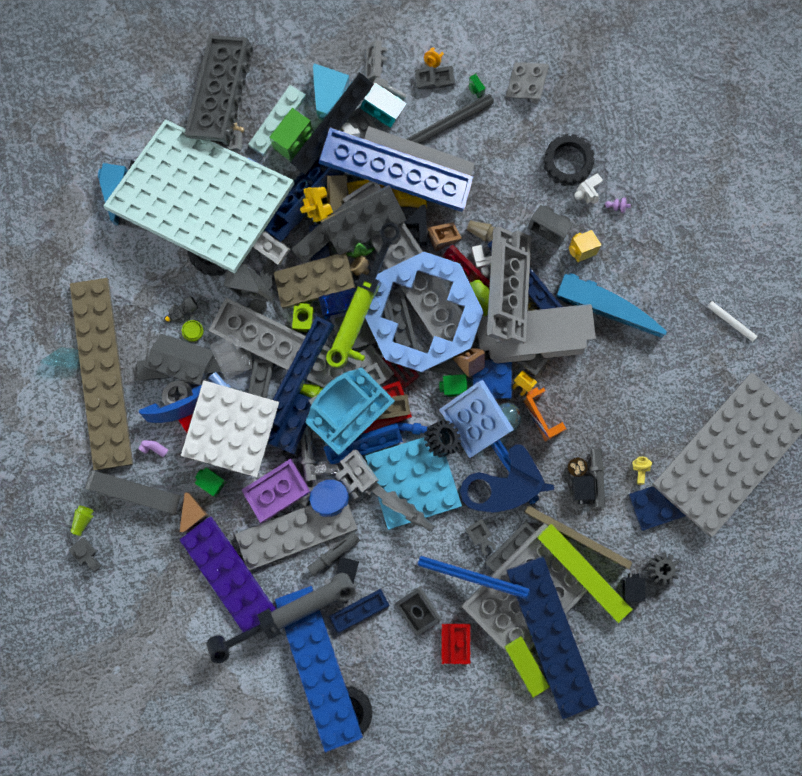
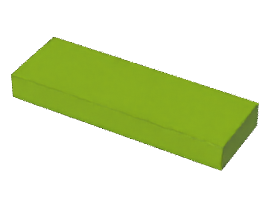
M521 636L504 646L533 698L549 688L547 681Z

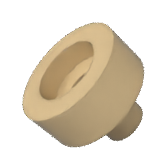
M363 256L357 257L350 265L351 271L355 275H360L361 273L367 275L370 271L367 268L369 261Z

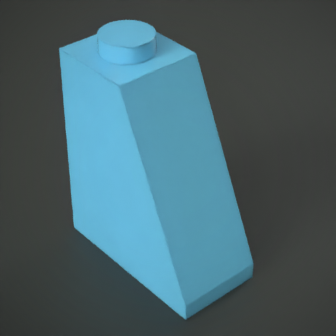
M314 64L313 76L317 116L323 120L349 86L350 78L347 74Z

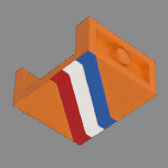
M536 387L527 392L528 394H526L523 402L544 441H547L566 430V427L562 422L548 429L533 401L541 397L545 389L539 390Z

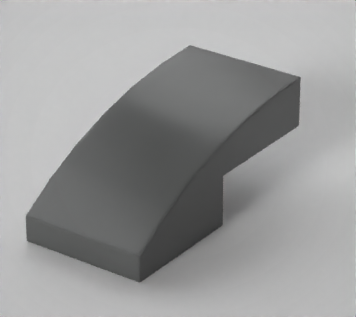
M432 66L415 70L417 89L456 86L453 66L434 69Z

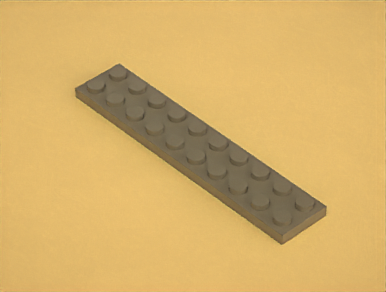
M101 278L70 283L93 470L133 465L109 279Z

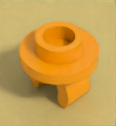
M433 47L424 54V61L429 67L437 68L441 64L443 52L438 54L434 51L435 48Z

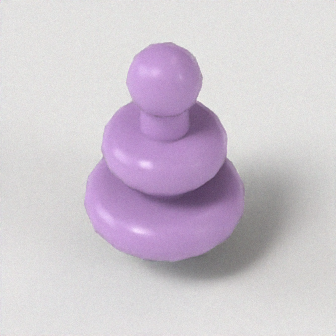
M622 198L621 202L615 199L614 202L607 201L605 203L607 208L614 207L615 211H618L620 208L621 213H625L626 207L631 208V204H627L626 198Z

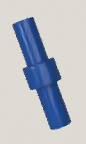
M398 422L399 430L409 431L417 435L425 433L427 427H429L422 426L421 423L407 424Z

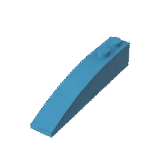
M571 273L564 275L556 295L563 302L573 306L591 304L592 311L595 314L660 338L666 335L667 331L654 319L622 297L597 286V283L594 281L580 280L579 276Z

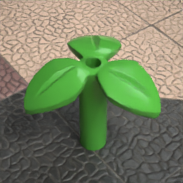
M358 243L354 248V252L346 253L349 257L365 256L372 253L375 248L373 246L370 249H366L363 244Z

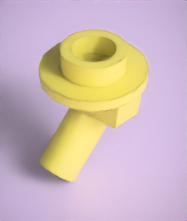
M638 457L632 462L633 470L638 471L637 484L644 485L646 471H650L652 462L646 457Z

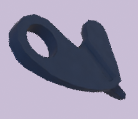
M517 444L509 450L511 469L508 478H500L481 472L473 473L462 482L460 493L462 501L470 509L495 513L519 507L530 501L540 492L554 490V485L544 482L540 470L523 445ZM482 479L490 485L491 495L486 502L476 503L471 500L468 490L472 482Z

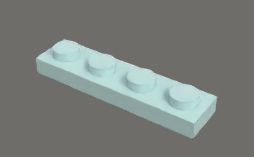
M289 85L249 142V147L265 156L272 146L269 138L291 108L295 110L299 108L306 95Z

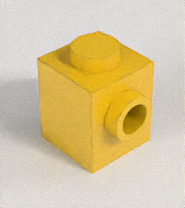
M590 230L583 234L578 233L574 235L568 248L570 254L575 257L577 262L597 255L601 243L594 232Z

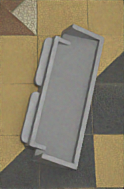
M591 304L527 311L526 343L524 344L496 343L495 338L487 336L488 315L482 317L478 328L479 347L483 351L490 350V359L492 358L495 363L532 360L538 353H541L544 358L583 354L585 348H587L586 340L596 339Z

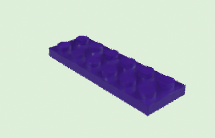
M212 516L179 539L243 632L260 624L257 614L269 608L271 612L276 610Z

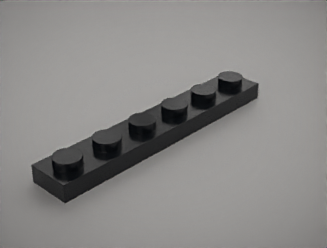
M359 72L290 163L303 174H306L322 154L329 129L340 130L374 84Z

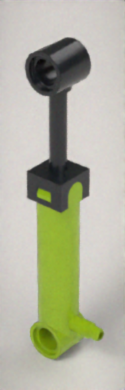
M386 223L381 227L382 246L369 276L361 273L356 285L357 290L332 348L327 353V362L334 368L339 369L346 366L348 357L360 361L365 359L364 355L352 350V347L373 298L377 295L382 284L376 277L389 246L397 244L401 239V232L394 223ZM389 230L396 232L392 238H387L386 233ZM340 353L342 360L339 363H334L333 356Z

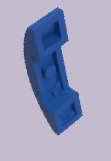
M202 385L192 388V396L162 408L155 403L140 409L139 414L150 423L171 422L194 413Z

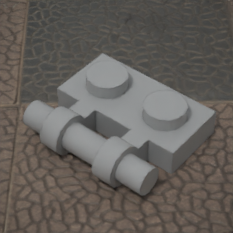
M353 450L340 461L344 467L343 470L339 465L332 469L336 474L335 478L346 487L348 495H351L354 501L360 498L357 492L358 488L363 493L379 481L358 450ZM348 474L353 479V483H351L347 478Z

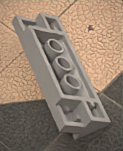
M499 226L493 228L487 336L495 338L496 343L524 344L526 343L531 236L518 230L510 232Z

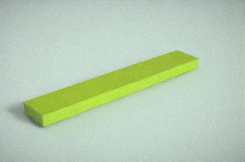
M549 524L537 536L539 541L617 623L632 610L552 524Z

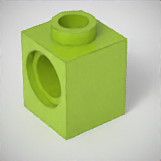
M299 303V306H294L292 329L296 332L308 333L314 321V308L310 307V304ZM303 313L309 315L308 319L304 322L298 320L299 316Z

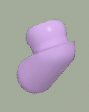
M144 440L139 446V450L144 454L148 453L149 449H151L161 457H164L168 451L167 448L156 441Z

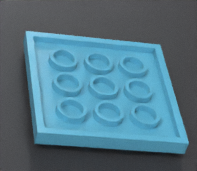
M424 437L365 455L368 466L379 480L377 483L387 493L395 491L400 499H407L408 503L414 504L417 511L424 513L425 518L462 507L447 458H439L433 455L434 452L430 453L428 451L430 447L425 446L428 442L424 441ZM378 497L388 530L411 523L405 519V515L395 512L382 504V499Z

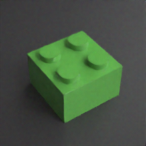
M291 108L269 137L273 149L291 161L313 133L311 121L294 108Z

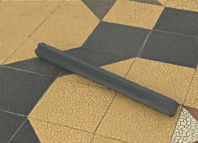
M487 94L406 139L420 144L492 105L494 99L491 94Z

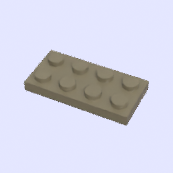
M346 252L341 255L336 254L274 272L282 309L297 306L299 303H308L355 290Z

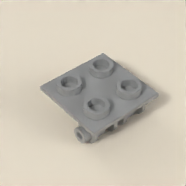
M515 62L506 97L531 99L532 103L537 104L541 100L549 64Z

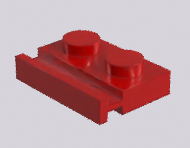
M441 624V664H470V624Z

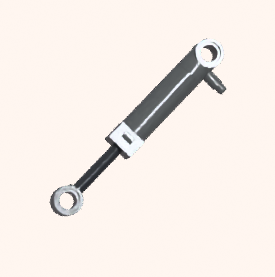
M346 573L337 574L330 583L272 612L269 608L257 614L260 622L259 625L227 641L221 635L212 636L206 643L211 661L216 664L223 663L230 657L229 648L263 631L270 640L282 634L280 629L335 602L341 609L345 608L344 601L353 598L356 592L349 575Z

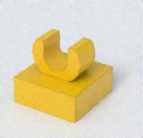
M522 370L515 378V384L512 389L521 386L523 391L520 395L523 396L526 392L532 390L537 381Z

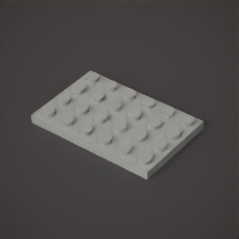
M543 523L490 577L510 583L506 572L507 569L544 556L566 614L585 595L587 590L537 538L547 527ZM481 585L461 605L506 653L507 651L504 646L520 636L525 641L529 650L534 646L516 596Z

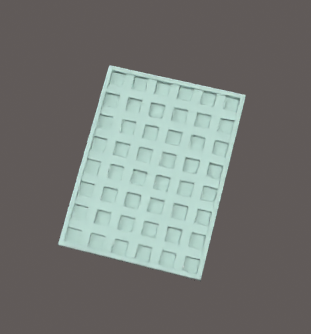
M164 120L103 206L105 210L236 273L293 187L294 180L210 140L186 138L184 135L186 129L168 120Z

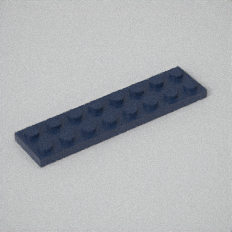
M544 556L507 569L506 572L510 583L530 589L527 599L516 596L561 718H568L599 705Z

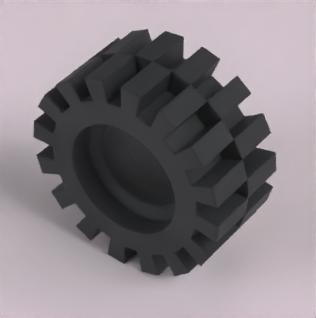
M441 420L430 425L424 433L426 435L424 441L428 442L425 446H429L430 449L428 451L430 453L434 452L433 455L439 458L455 453L460 447L458 444L461 443V440H458L461 436L456 433L459 430L457 428L454 429V424H449L450 421ZM439 433H441L444 436L446 441L445 445L441 442Z

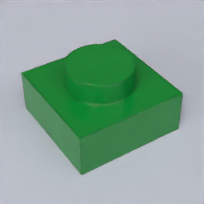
M476 73L470 76L468 88L479 99L485 95L486 88Z

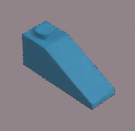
M103 163L102 169H99L98 180L105 203L128 172L125 166ZM108 211L111 222L118 226L120 216Z

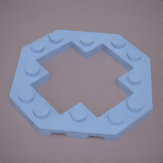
M422 252L377 274L376 279L382 284L377 295L374 296L365 318L386 361L422 373L472 348L484 312L459 263ZM418 271L452 282L453 285L447 301L465 307L453 342L434 336L428 354L393 342L399 324L381 318L393 283L412 289Z

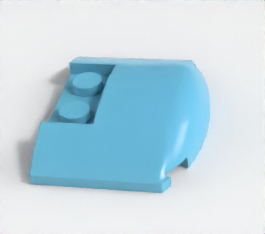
M362 367L357 368V370L341 374L322 389L310 407L306 423L340 455L395 400Z

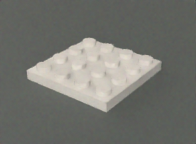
M203 380L181 456L257 477L279 402Z

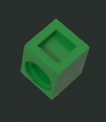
M466 374L443 376V381H439L440 393L443 392L444 397H457L467 390Z
M207 467L204 470L200 469L195 476V479H197L195 484L213 497H217L227 481Z

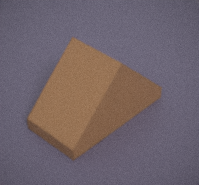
M454 222L428 228L427 236L436 252L462 239Z
M471 348L453 357V360L468 377H471L484 369L485 353L482 349Z
M189 493L184 494L180 532L187 533L208 516L193 495Z

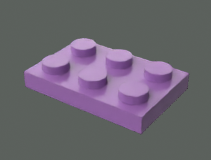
M291 459L242 489L244 496L260 523H264L311 493Z

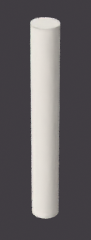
M713 301L707 306L752 342L757 338L756 334Z

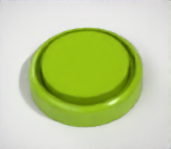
M189 320L184 323L181 332L187 341L196 342L202 338L204 329L200 322Z

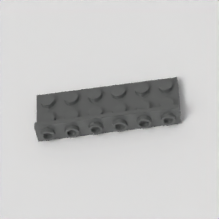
M209 35L184 134L186 138L222 141L225 146L230 145V140L234 136V124L238 120V107L242 103V90L246 86V73L250 69V57L253 56V46L248 38Z

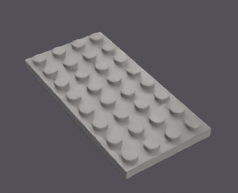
M751 372L652 485L711 538L802 434V416Z

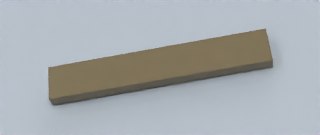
M531 506L525 508L524 514L541 523H545L547 526L552 524L566 537L621 567L630 569L632 561Z

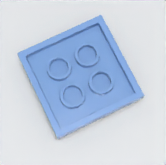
M483 380L439 409L445 420L450 421L449 424L453 423V428L459 430L456 432L461 436L458 440H461L460 444L469 458L514 430Z

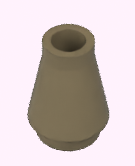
M470 220L467 231L485 242H491L493 240V228L495 227H493V224Z

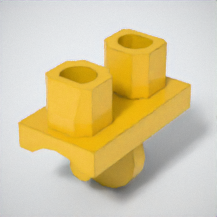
M308 187L303 189L306 198L303 199L305 206L300 208L301 213L307 212L308 217L313 218L314 222L321 221L333 213L331 205H323L321 199L327 197L325 187Z

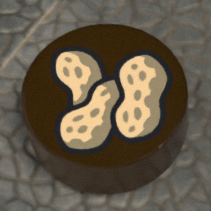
M573 458L568 462L567 470L570 475L580 477L586 473L587 463L582 458Z

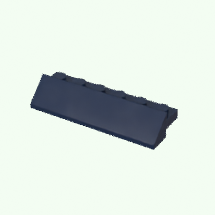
M321 155L306 174L301 172L294 179L293 187L264 229L265 232L280 242L289 235V232L307 214V212L301 213L300 208L305 206L303 199L306 197L303 189L308 187H325L327 192V176L343 175L345 173L319 164Z

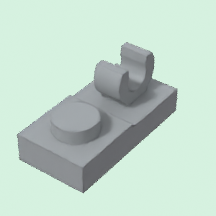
M375 40L367 45L365 77L371 82L376 77L380 78L382 74L381 63L387 60L381 53H385L388 49L381 47L382 41Z

